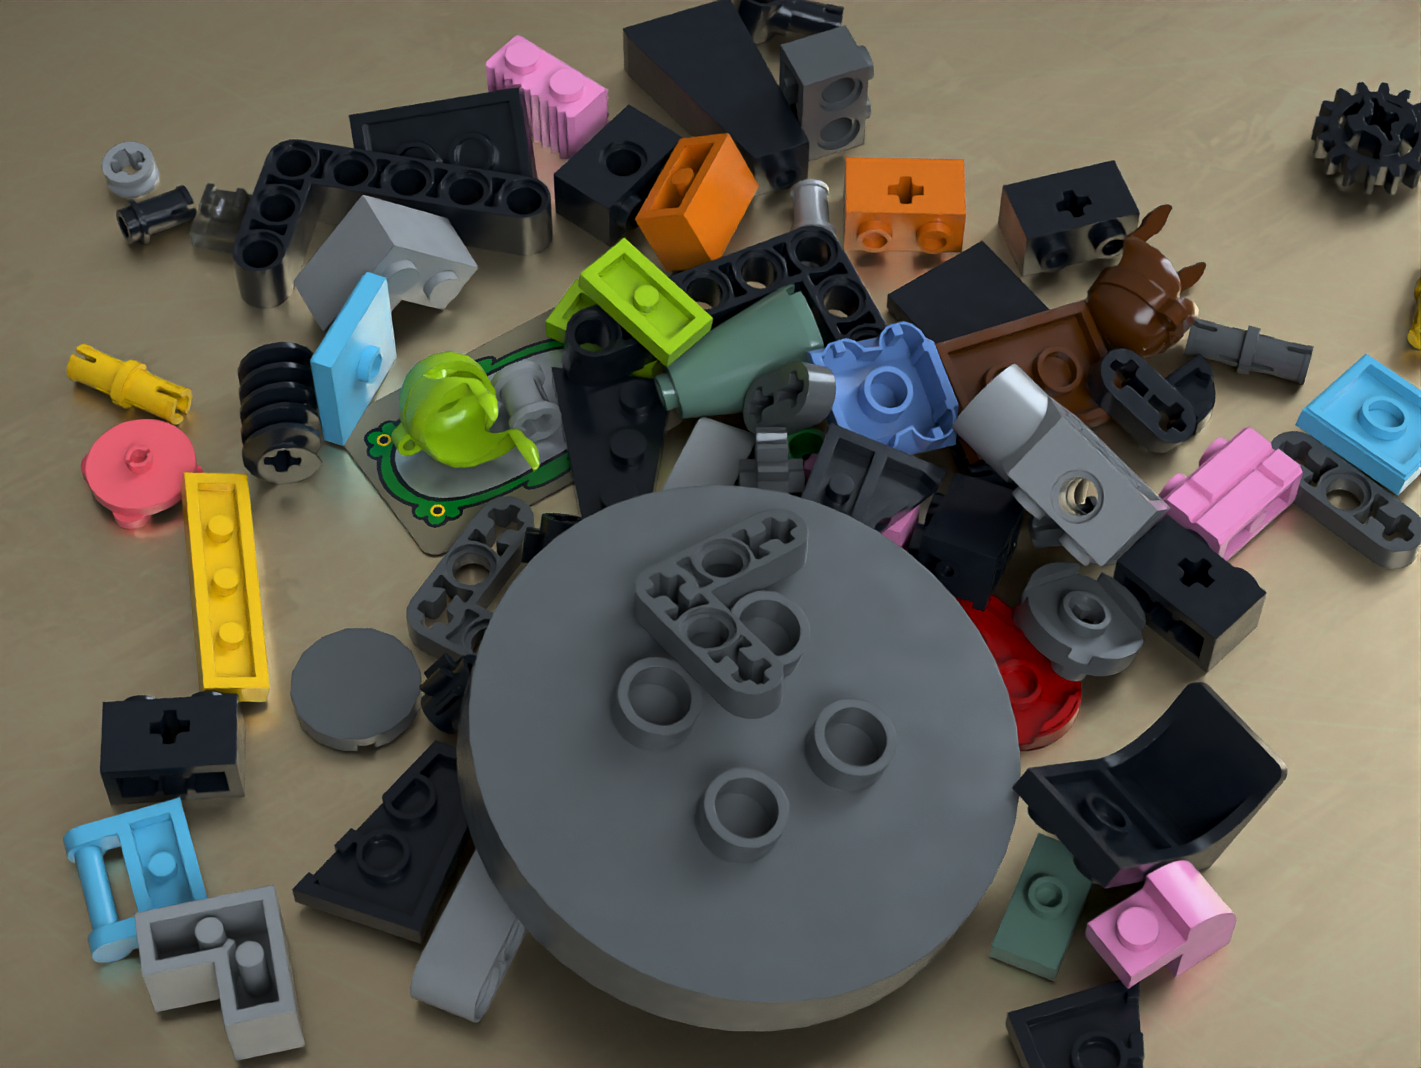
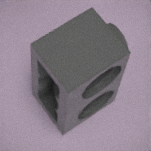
M846 25L780 45L779 88L810 142L809 161L864 145L865 121L871 117V106L867 95L868 80L874 77V67L867 48L864 45L857 46Z

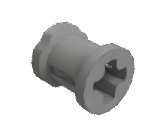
M534 361L514 362L502 368L491 379V383L496 390L497 401L504 403L510 417L508 421L509 429L518 428L522 430L525 436L533 442L548 438L562 424L560 409L558 405L548 400L543 388L545 376L540 365Z

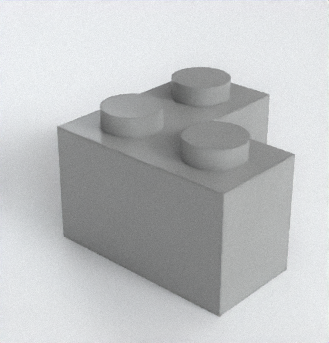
M362 195L293 280V283L322 332L327 333L362 275H365L366 272L387 278L391 312L401 300L444 310L450 301L459 295L462 287L479 267L448 218Z
M274 885L134 913L142 975L155 1012L220 999L224 1027L235 1061L305 1046L285 926Z

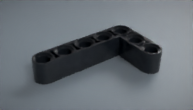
M289 139L272 147L266 157L233 244L232 256L242 299L250 306L259 309H270L284 303L293 292L295 286L293 280L300 272L317 222L339 225L362 195L448 218L463 244L467 247L515 255H534L542 252L551 243L553 237L551 195L548 187L542 181L528 176L301 139Z
M811 225L795 229L669 277L695 302H703L712 307L711 309H704L713 317L711 330L780 287L789 284L795 285L794 293L801 291L805 297L825 348L829 343L845 338L856 342L877 338L887 326L839 240L832 232L819 226ZM801 262H812L819 265V267H807L803 265ZM746 282H759L766 288H754ZM598 304L575 313L567 323L561 363L564 373L570 380L579 385L589 387L602 385L644 368V365L658 360ZM828 310L841 311L847 317L835 316L829 313ZM586 343L596 344L603 350L596 352L587 351L581 348L580 345Z

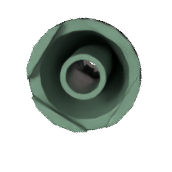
M793 284L780 287L709 331L668 367L662 364L663 373L654 376V381L665 411L676 409L681 419L743 413L747 392L755 380L792 362L801 361L808 363L806 352L825 347L814 316L801 291L794 293L795 285Z

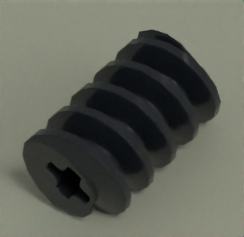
M276 342L260 346L250 351L241 360L237 370L240 385L238 391L241 404L243 464L253 476L276 484L295 483L309 478L319 470L323 462L317 455L322 445L320 433L317 432L320 427L319 414L316 412L318 405L310 359L314 353L307 347L297 343Z

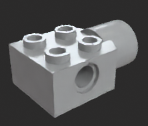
M1017 364L1006 368L981 390L952 425V429L1007 483L1014 481L1019 485L1012 492V495L1029 513L1038 520H1041L1044 516L1048 519L1052 518L1065 531L1059 538V541L1085 566H1088L1091 562L1093 564L1098 563L1101 567L1116 564L1117 559L1137 543L1171 509L1078 417L1046 394ZM1085 478L1094 484L1098 494L1097 504L1093 511L1088 514L1078 508L1074 499L1076 486Z

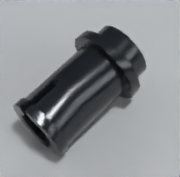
M180 185L171 191L136 203L133 199L125 201V208L116 211V218L119 228L129 244L138 241L141 245H146L150 243V236L187 222L196 221L197 211L194 207L188 209L187 205H191L194 202L187 188L184 185Z

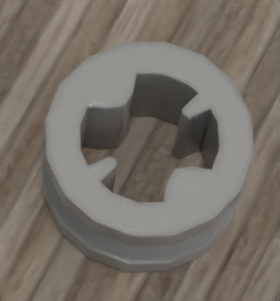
M135 141L120 143L108 150L102 159L101 168L109 188L118 196L138 198L147 195L159 183L160 173L152 152L142 143ZM127 166H132L135 170L139 171L129 175L125 170H121Z

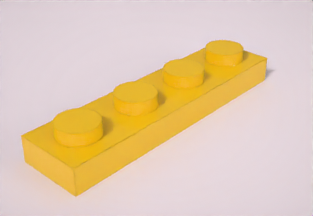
M184 472L181 483V497L199 692L215 691L222 694H238L239 702H266L270 683L247 474Z

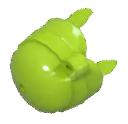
M450 351L432 354L419 361L406 375L399 393V419L401 423L394 429L391 435L392 442L401 455L412 456L423 450L435 461L452 468L474 467L501 457L517 447L534 472L540 466L538 449L535 443L528 439L522 430L512 428L500 433L488 432L498 417L496 390L481 365L471 357Z

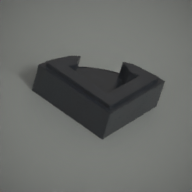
M1201 354L1164 378L1192 406L1196 416V427L1193 432L1195 436L1201 432L1210 420L1216 397L1213 370Z

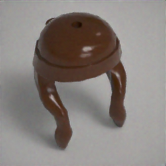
M1169 204L1160 205L1149 212L1143 218L1141 225L1123 239V255L1119 264L1104 268L1087 291L1085 300L1090 314L1096 323L1106 349L1109 351L1120 348L1132 350L1144 360L1150 359L1156 354H1163L1184 336V333L1193 325L1199 315V309L1195 302L1180 297V294L1199 281L1206 268V263L1198 262L1176 272L1171 262L1158 249L1146 243L1148 239L1158 234L1164 227L1168 215L1173 208Z

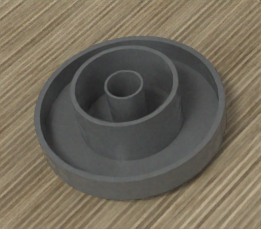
M704 485L677 487L647 493L613 504L582 519L557 536L530 560L510 584L493 612L468 678L459 715L456 742L457 777L463 812L474 846L482 863L510 910L531 935L552 955L593 986L624 1003L659 1017L697 1027L727 1031H778L807 1027L841 1018L867 1007L897 990L932 961L974 911L992 884L1002 863L1016 821L1019 795L1012 787L1020 779V749L1013 709L996 661L978 628L960 603L927 568L906 550L880 532L842 512L817 502L777 491L746 486ZM769 509H783L799 515L808 525V553L804 566L796 573L761 591L743 596L735 604L728 607L778 657L783 664L784 670L783 696L778 709L770 715L759 719H745L734 716L726 711L639 624L634 613L635 581L638 575L647 568L757 513ZM714 564L705 569L707 573L715 577H731L740 572L737 568L728 564ZM678 599L673 602L678 606ZM700 633L689 639L696 646L703 648H715L726 642L724 638L714 633ZM738 675V683L743 682L744 680Z

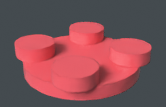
M155 419L131 420L114 426L96 440L89 453L81 462L83 478L88 483L93 496L104 507L112 511L115 522L124 529L140 528L149 521L151 514L164 511L182 499L181 483L184 472L204 473L201 466L197 464L194 447L185 433L172 424Z

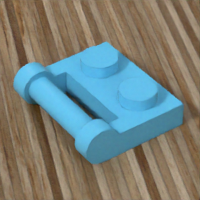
M180 797L75 827L63 837L67 858L70 862L76 863L93 930L88 936V944L92 959L96 962H115L128 956L133 949L139 948L134 917L120 921L118 918L103 855H105L107 850L121 846L138 912L208 898Z

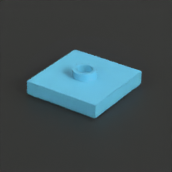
M370 272L362 275L310 359L322 435L324 440L344 446L397 358L386 277Z
M1367 354L1361 357L1301 411L1295 424L1396 495H1399L1421 474V390Z

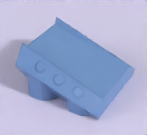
M902 321L886 326L877 338L858 342L845 338L829 343L826 348L806 352L808 363L828 367L832 370L835 377V400L830 413L826 417L829 426L831 423L909 455L956 445L957 433L952 429V425L958 418L959 404L934 341L926 338L915 325Z

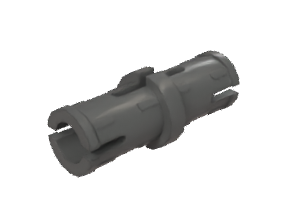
M1197 317L1190 328L1184 355L1196 357L1201 354L1205 359L1237 367L1236 373L1248 376L1249 372L1253 371L1304 385L1314 346L1288 342L1260 334L1261 328L1249 326L1247 331L1216 324L1215 322Z

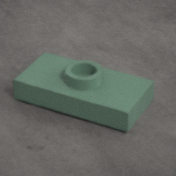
M1038 833L993 940L989 955L992 958L1055 981L1094 884L1078 871L1073 863L1074 855L1061 841Z

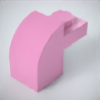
M1182 860L1167 864L1146 875L1143 889L1087 923L1085 937L1126 988L1129 989L1164 965L1177 977L1229 944L1236 925V916L1193 864Z

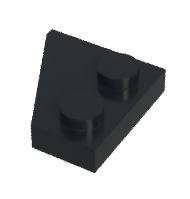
M831 423L801 498L842 512L882 534L938 490L947 470Z

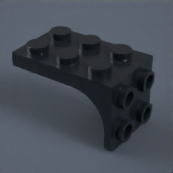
M1195 682L1188 684L1170 707L1151 727L1117 752L1099 759L1028 768L1012 789L1028 805L1027 812L1030 818L1041 829L1054 834L1074 855L1073 863L1078 871L1088 880L1107 889L1145 881L1146 875L1176 861H1189L1197 870L1210 868L1285 781L1288 771L1286 764L1207 683Z

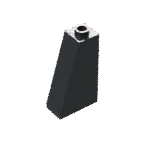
M731 0L713 1L623 28L624 68L628 76L690 136L697 137L729 133L759 185L754 197L775 190H786L799 181L808 179L810 142Z

